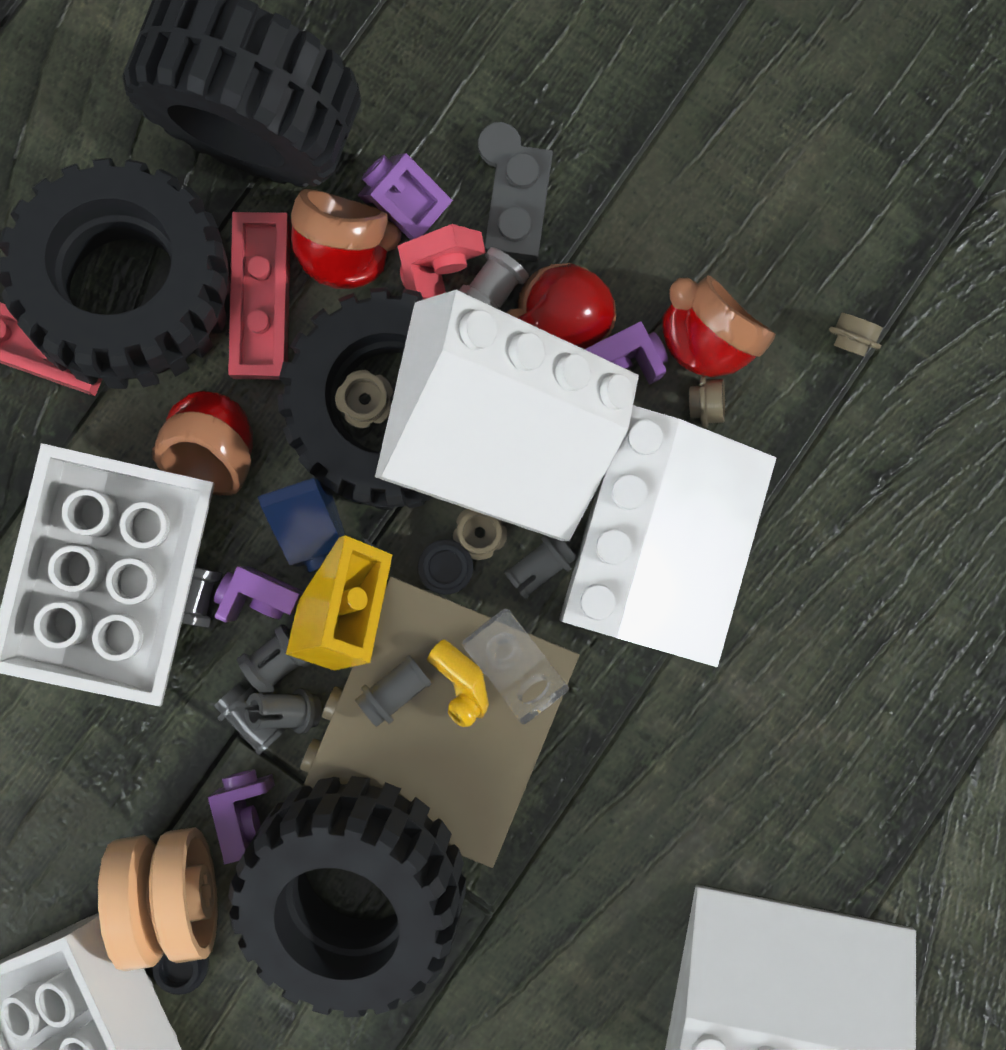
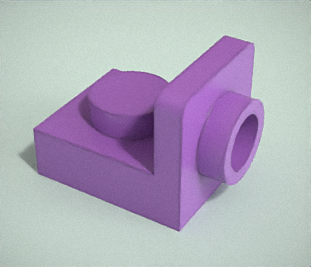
M407 153L394 155L389 159L385 155L379 157L362 176V180L367 185L358 194L365 203H373L378 209L386 212L387 218L410 240L424 235L453 201Z
M641 321L584 349L627 370L633 367L630 359L635 357L649 384L660 380L666 372L663 363L668 361V356L664 345L655 332L647 333Z
M237 566L234 574L231 572L225 574L216 590L214 602L220 605L215 618L225 623L236 621L249 596L253 598L250 604L252 609L280 620L283 613L295 614L298 600L304 591L250 566Z
M255 769L229 775L222 778L224 787L219 788L208 796L224 864L240 861L245 850L261 827L255 807L253 805L247 807L245 799L265 794L273 788L275 784L272 774L257 778Z

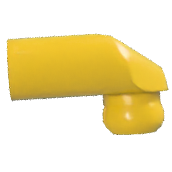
M446 639L441 640L429 653L427 662L454 685L456 698L449 702V717L457 725L469 727L475 722L476 718L484 717L489 706L483 672L477 664Z

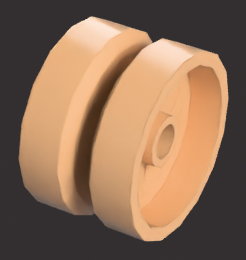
M196 827L167 831L160 836L156 845L145 835L116 839L107 845L101 860L98 879V912L101 935L107 955L116 969L131 971L154 967L161 960L163 953H165L170 961L182 963L206 959L212 952L217 931V887L209 846L203 833Z

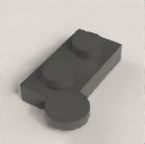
M494 122L484 128L478 139L479 153L482 160L488 165L496 167L485 251L487 253L490 247H495L513 259L538 262L553 150L521 146V137L512 125L504 122Z

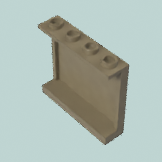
M390 577L385 589L371 661L368 664L349 667L352 670L344 689L336 686L333 688L322 714V718L330 721L322 741L315 738L312 739L300 766V770L308 773L304 785L311 786L313 789L318 780L338 777L341 784H347L351 776L370 778L371 786L383 788L386 782L401 788L400 796L410 802L417 797L430 807L427 816L432 821L439 818L444 822L452 833L448 846L455 844L459 848L461 856L493 868L580 654L411 585L401 579ZM443 639H446L471 659L483 672L489 706L484 717L476 718L475 722L469 727H461L449 717V702L456 698L454 685L427 662V657L431 650ZM410 655L432 684L429 687H425L391 715L394 721L388 724L385 720L376 727L361 710L355 699L363 694L361 687L366 684L371 688Z

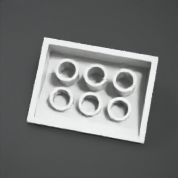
M458 290L417 301L412 312L375 477L560 541H570L629 429L639 375Z
M633 405L629 429L596 490L559 621L718 667L777 457L684 420Z
M41 443L0 608V673L159 707L162 706L215 483Z
M696 884L665 1050H916V930L908 926Z
M99 913L72 924L0 960V1050H182L177 1040V1035L166 1017L154 991L153 983L145 969L118 970L109 959L101 935Z

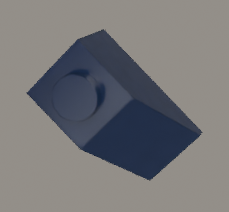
M315 478L258 496L260 506L290 566L300 567L306 565L308 573L318 571L338 538L346 535L331 489Z

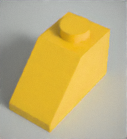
M349 536L339 537L298 600L286 655L334 671L370 663L393 555Z

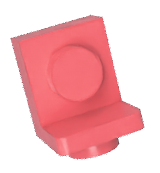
M450 224L397 245L401 260V281L405 289L421 292L423 300L446 293L442 274L461 271L467 267L466 260L486 253L482 232Z

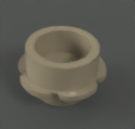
M841 312L836 326H830L829 328L832 334L837 335L834 346L865 357L868 348L878 350L882 346L877 341L883 327L856 316Z
M358 370L349 374L342 386L337 389L335 397L336 406L339 411L345 413V420L354 427L367 428L370 426V423L381 424L389 417L392 404L390 398L393 396V389L384 376H375L368 370ZM363 394H368L371 397L370 402L366 405L360 403V397Z
M701 375L700 385L690 386L689 388L691 419L701 418L703 428H708L709 423H725L724 379H707V376Z
M465 509L456 519L458 526L453 531V540L468 550L473 559L485 560L492 557L496 549L499 550L504 546L507 540V529L505 526H502V520ZM478 527H482L485 530V535L482 538L475 536V530Z

